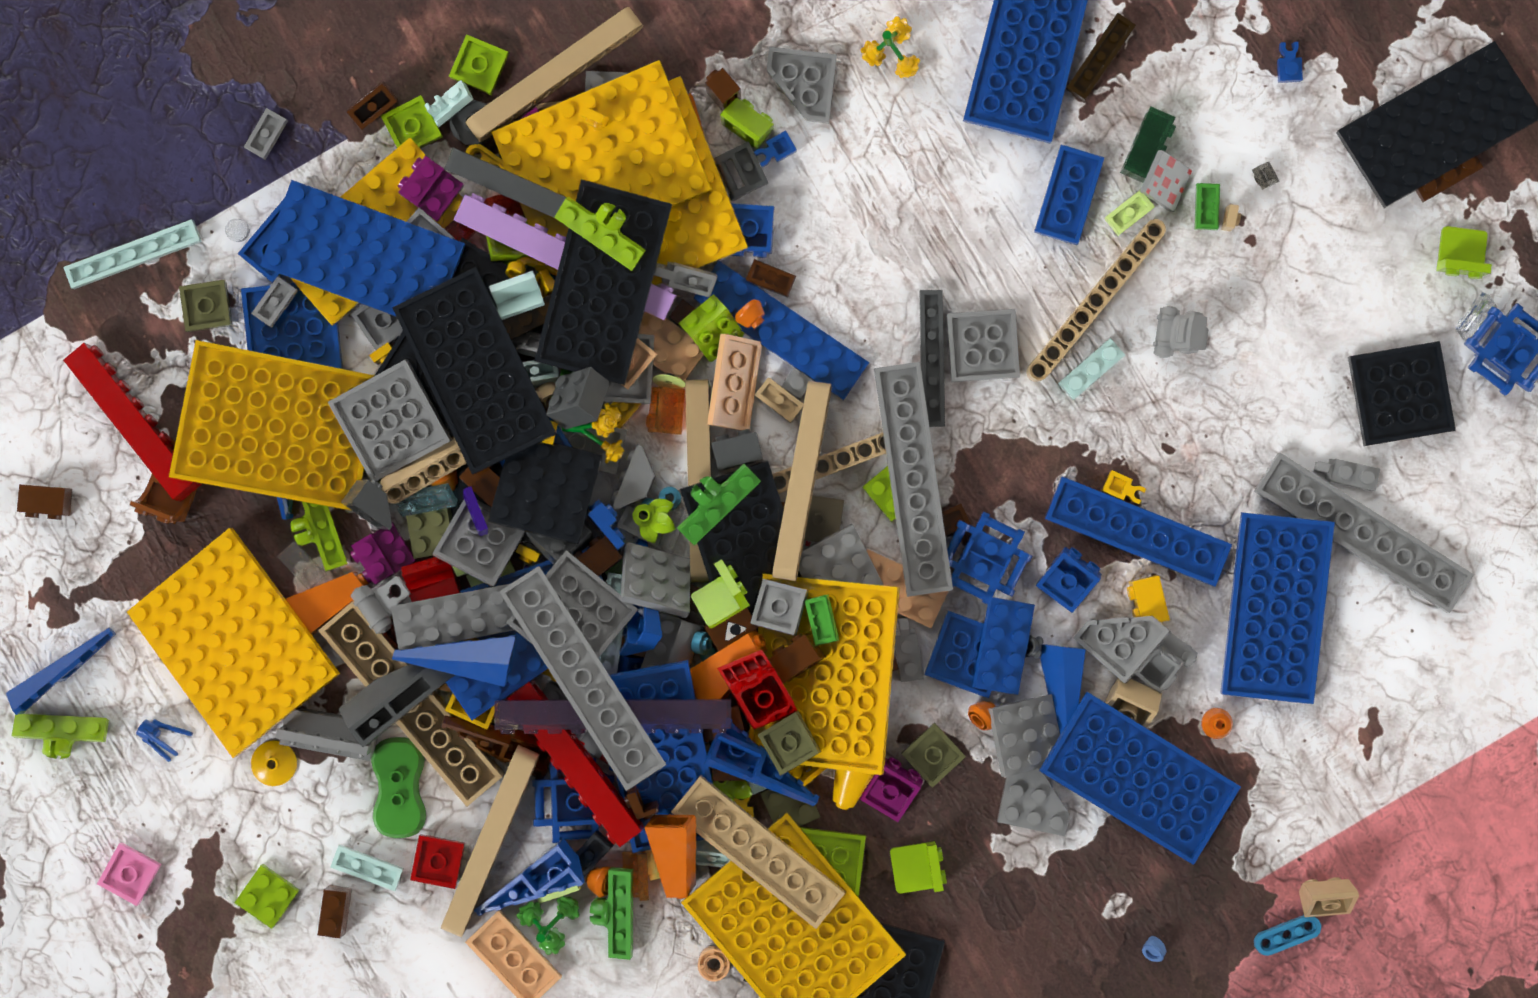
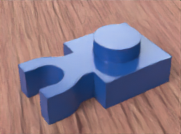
M1286 42L1279 44V51L1283 58L1277 60L1278 83L1301 82L1303 80L1302 57L1296 58V52L1299 48L1298 42L1292 43V51L1286 49Z
M785 130L766 141L767 148L757 149L754 151L756 157L760 154L766 156V159L760 162V166L763 168L769 164L771 159L775 158L778 163L796 153L797 149Z

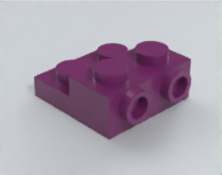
M425 155L423 159L419 157L412 165L414 171L410 177L404 176L400 181L398 193L438 222L462 190L464 184Z
M392 522L390 530L379 529L351 545L353 551L350 553L357 564L362 563L365 568L362 571L368 583L373 582L374 585L401 571V567L417 561L414 559L411 550L394 522Z
M885 757L884 774H874L859 799L899 822L921 789L923 779H921V775L916 770L909 769L907 771L901 767V763L893 757L887 759Z

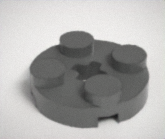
M472 100L450 118V128L453 135L466 146L483 145L492 137L490 136L486 140L479 142L466 125L467 119L485 107V103Z

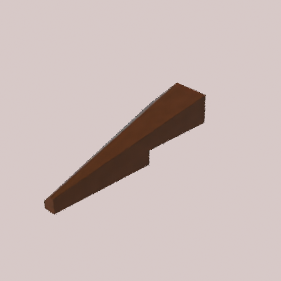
M445 715L441 725L442 728L449 727L458 732L459 738L472 740L476 743V748L504 764L511 762L518 745L540 754L532 776L535 779H544L551 756L547 751L544 752L536 743L538 739L533 732L529 733L490 724L488 729H484L467 720Z

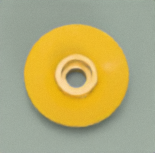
M277 740L261 744L254 751L251 759V768L254 776L258 781L268 786L285 784L293 777L297 768V758L293 749L290 746L280 745V741ZM270 760L275 761V768L269 767L268 763Z

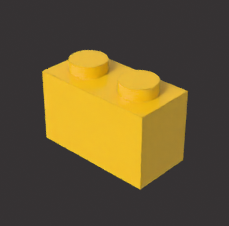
M1159 575L1128 581L1127 594L1129 600H1133L1135 609H1132L1133 617L1154 616L1160 622L1170 620Z

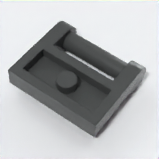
M749 141L714 158L716 166L730 192L729 197L731 201H735L768 184ZM730 159L744 187L739 189L725 163Z

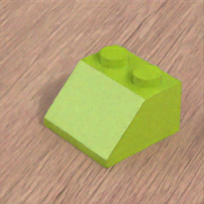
M736 98L720 114L721 124L745 142L749 141L750 145L757 150L773 131L774 124L771 123L773 120L764 112L761 114L753 109L754 105L748 100L743 99L741 101Z

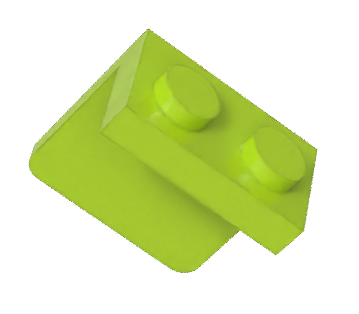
M1449 226L1443 227L1440 236L1436 271L1445 272L1447 276L1468 275L1470 279H1482L1483 276L1490 274L1492 264L1485 263L1487 232Z
M714 294L679 322L682 329L692 338L710 362L717 359L720 334L744 336V332L741 331V327L732 314Z
M722 559L714 564L721 576L691 595L693 602L709 628H714L750 606L744 597L747 594L746 589L741 581L736 583L734 579L738 577L731 565L726 567Z
M935 841L891 848L890 856L894 882L898 893L933 889L934 892L944 891L943 884H947L945 870H940L939 861H943L941 847L937 848Z

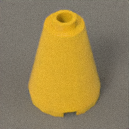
M835 769L833 801L836 803V806L843 810L853 808L874 774Z

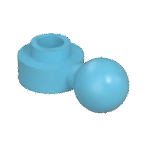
M666 487L660 491L658 499H665L668 494L673 495L674 500L672 503L674 505L671 510H674L681 502L680 492L676 488ZM646 498L641 504L649 505L655 499ZM642 511L644 515L648 516L646 511Z
M698 631L694 634L691 648L693 653L700 654L702 661L717 653L716 648L712 646L713 641L707 632Z

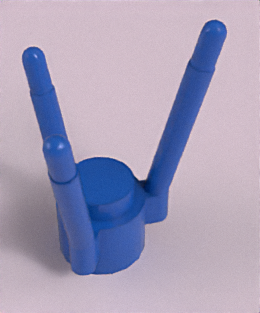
M147 719L144 720L139 726L136 735L141 737L143 742L151 746L168 762L171 761V758L159 746L174 756H177L178 752L159 739L161 734L159 727L187 736L193 735L190 731L161 723L156 719L152 722Z

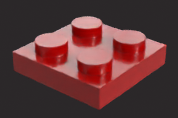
M420 834L410 881L456 889L465 843Z

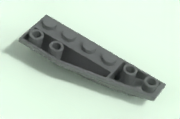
M409 664L374 680L341 706L339 711L349 731L360 745L365 747L455 675Z

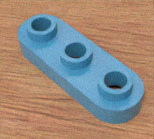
M1299 916L1259 932L1254 938V947L1262 955H1273L1317 937L1321 932V923L1316 917ZM1306 922L1311 923L1309 929L1304 928ZM1289 930L1290 935L1284 938V931ZM1264 939H1268L1269 941L1268 945L1262 946V941Z

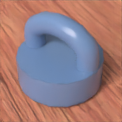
M1150 936L1142 948V953L1150 961L1160 962L1166 955V948L1159 938Z

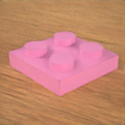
M121 842L118 844L97 885L138 906L162 864Z

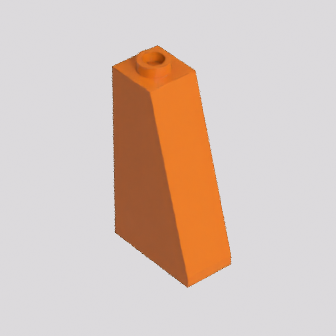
M350 572L288 597L286 601L311 635H314L354 601L351 598V594L355 588L363 585L368 586L369 583L363 573Z
M757 630L746 634L690 669L695 696L705 714L716 709L731 693L717 668L761 649L764 654L767 652L765 639Z
M655 815L645 826V831L666 898H687L696 885V816Z

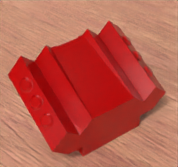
M437 557L401 567L402 577L411 593L409 595L411 602L458 594L462 591L459 578L456 576L453 566Z
M762 649L717 668L753 730L797 712L791 696Z

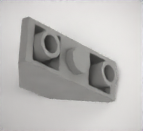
M637 444L636 448L632 447L627 458L630 464L628 469L622 470L619 478L622 484L619 491H614L610 500L613 503V509L619 510L648 497L656 476L643 446Z

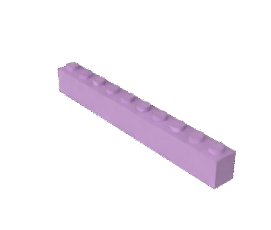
M472 193L471 197L468 195L464 196L453 220L558 270L566 237L558 233L553 237L547 234V228L537 223L534 227L526 224V218L516 213L513 217L505 214L506 208L493 203L492 207L484 204L485 198ZM662 283L660 287L651 284L645 312L665 320L676 298V295L672 293L674 289Z

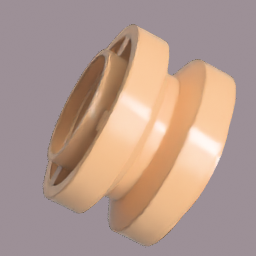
M709 946L699 956L698 971L708 981L722 980L729 972L730 961L718 946ZM715 958L720 961L721 965L713 969L709 967L707 962Z

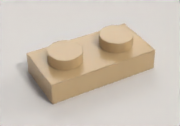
M769 377L755 394L758 399L790 423L804 405Z

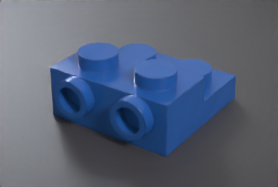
M732 204L748 248L731 256H744V252L753 253V257L767 258V254H772L775 207Z
M597 500L589 507L588 517L619 551L625 545L623 542L625 536L617 527L615 529L611 528L617 523L615 518L618 516L617 512L610 504L605 506L600 500Z
M1064 547L1036 583V586L1073 613L1100 581L1102 574L1099 572V566L1094 562L1089 561L1087 563L1081 559L1082 554L1077 549L1071 547L1069 550L1067 547Z

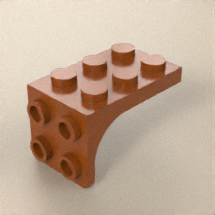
M171 439L172 442L170 444L175 448L176 441ZM151 474L144 492L136 501H131L130 506L135 507L134 512L145 516L156 515V520L166 524L185 522L197 489L183 501H176L169 496L155 476Z

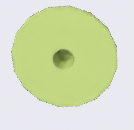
M670 373L655 375L652 378L656 385L667 389H683L686 384L682 379Z

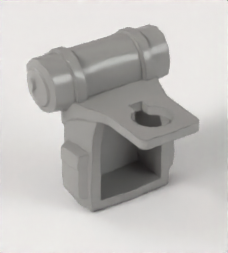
M1173 306L1160 308V313L1157 315L1158 325L1155 342H1153V346H1155L1153 354L1160 358H1168L1173 356L1174 351L1191 354L1206 349L1209 329L1206 327L1207 317L1203 313L1191 311L1186 312L1185 315H1180V310Z
M395 576L393 579H385L372 589L367 585L355 588L351 594V598L354 600L353 604L359 608L370 624V629H373L376 634L385 633L392 627L391 606L411 603L409 597L411 593L400 576Z
M1170 632L1135 675L1161 693L1175 682L1178 677L1176 673L1183 665L1188 667L1196 661L1198 653L1190 645L1185 644Z

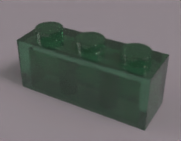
M1150 106L1145 113L1122 166L1121 174L1144 183L1158 150L1166 151L1167 149L1164 143L1167 137L1171 138L1175 131L1176 125L1173 123L1176 117Z

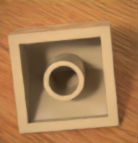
M1117 678L1109 691L1105 703L1147 728L1158 713L1162 693L1133 679H1130L1125 684Z
M1339 877L1330 878L1327 881L1307 880L1302 883L1299 890L1304 917L1351 914L1359 897V893L1349 879L1341 880Z

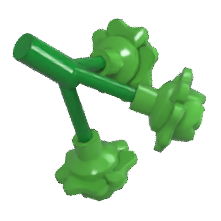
M571 896L557 898V909L559 911L557 916L547 926L542 927L539 923L541 920L540 916L544 913L539 902L533 903L529 901L519 908L520 912L516 915L520 919L522 926L527 925L531 927L535 924L539 930L536 936V940L540 942L539 948L544 950L547 955L551 953L558 954L560 948L565 946L563 941L565 935L560 933L558 928L555 927L552 930L551 928L560 919L568 917L574 920L575 917L578 918L580 916L578 901Z

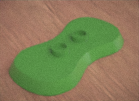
M392 737L380 741L376 745L371 759L379 790L373 809V822L382 835L391 838H407L418 834L426 820L425 806L419 793V779L424 767L425 757L411 740L406 737Z

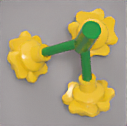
M895 16L893 20L886 23L887 28L882 34L884 41L881 44H878L876 40L872 42L866 41L860 51L863 54L862 59L869 63L870 66H880L882 60L886 58V55L883 53L884 47L886 45L890 46L898 57L895 74L899 75L900 78H909L914 76L919 69L920 59L916 58L915 55L910 57L902 55L894 44L895 41L901 44L904 40H908L911 36L909 32L912 31V27L908 25L906 18L900 19L899 16Z
M608 402L604 404L605 408L601 409L597 421L569 429L562 427L563 432H581L599 444L600 448L605 451L606 464L609 461L617 462L621 459L625 451L621 447L622 440L620 439L612 444L606 440L603 442L586 429H596L597 435H603L605 438L614 432V428L618 425L617 422L621 420V413L616 405L610 406Z

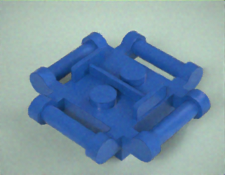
M1518 303L1510 309L1506 316L1496 307H1491L1487 312L1488 316L1474 335L1464 343L1467 348L1475 353V358L1468 366V369L1473 373H1479L1499 388V392L1504 396L1513 389L1515 383L1525 391L1531 392L1535 387L1534 383L1538 379V364L1527 379L1521 375L1538 353V338L1520 324H1515L1513 320L1516 317L1537 333L1538 321L1526 313ZM1497 321L1498 324L1495 326V328L1492 330V332L1480 346L1479 342L1481 341V339L1484 337V335L1487 333V331L1490 329L1493 323ZM1482 362L1489 366L1491 369H1493L1495 372H1497L1499 375H1501L1503 378H1505L1506 381L1502 380L1500 377H1498L1496 374H1494L1492 371H1490L1488 368L1482 365Z
M983 511L976 526L958 520L956 524L957 529L947 551L949 565L954 568L951 574L953 588L955 586L976 596L988 605L989 596L993 597L996 589L1013 597L1015 593L1014 588L1027 562H1030L1033 556L1017 548L1025 531L1019 528L1018 530L989 517L990 514ZM987 525L1013 539L1009 544L983 531V527ZM967 531L971 534L958 561H955L952 558ZM1013 555H1016L1019 559L1006 585H1004L1000 581ZM960 573L967 574L989 585L987 591L959 579Z
M550 761V779L532 780V787H534L535 819H533V826H552V843H559L563 839H589L597 829L599 830L598 824L592 817L594 813L589 807H585L578 798L579 793L575 788L571 789L564 778H558L557 772L561 770H557ZM606 775L611 783L615 782L614 775ZM544 787H550L551 818H545ZM591 825L590 830L559 831L560 826Z

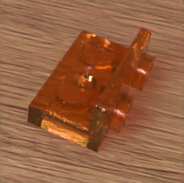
M661 386L652 387L649 414L646 417L648 432L682 434L685 389Z
M632 851L622 852V868L633 869V898L638 897L639 901L649 900L647 853L645 851L636 853Z

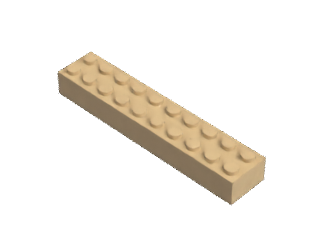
M352 601L318 631L363 685L367 687L374 680L409 665V663L392 660L394 650L398 649L396 643L386 632L376 634L373 629H370V624L359 608L355 607L354 601ZM435 691L397 721L396 724L465 806L468 807L501 779L505 773L489 754L475 747V742L468 738L464 740L459 738L458 732L449 727L445 729L441 727L445 715L458 717L445 711L447 704Z

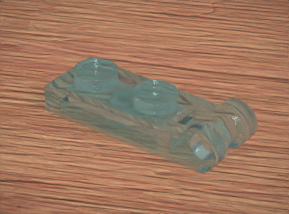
M447 483L423 488L395 505L398 506L397 510L403 517L455 507L458 500Z

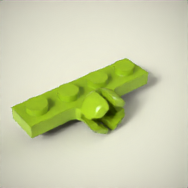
M567 197L554 218L632 271L646 250L620 231L621 226L626 220L624 212L619 209L617 213L615 212L610 217L616 206L604 203L600 206L597 213H592L570 197Z
M302 502L305 515L291 521V530L293 533L304 529L307 531L294 535L296 543L300 546L315 543L326 572L347 565L348 563L328 506Z
M15 714L11 736L14 738L43 739L42 753L54 759L61 756L60 759H65L71 755L72 745L76 741L106 742L109 720L99 717Z

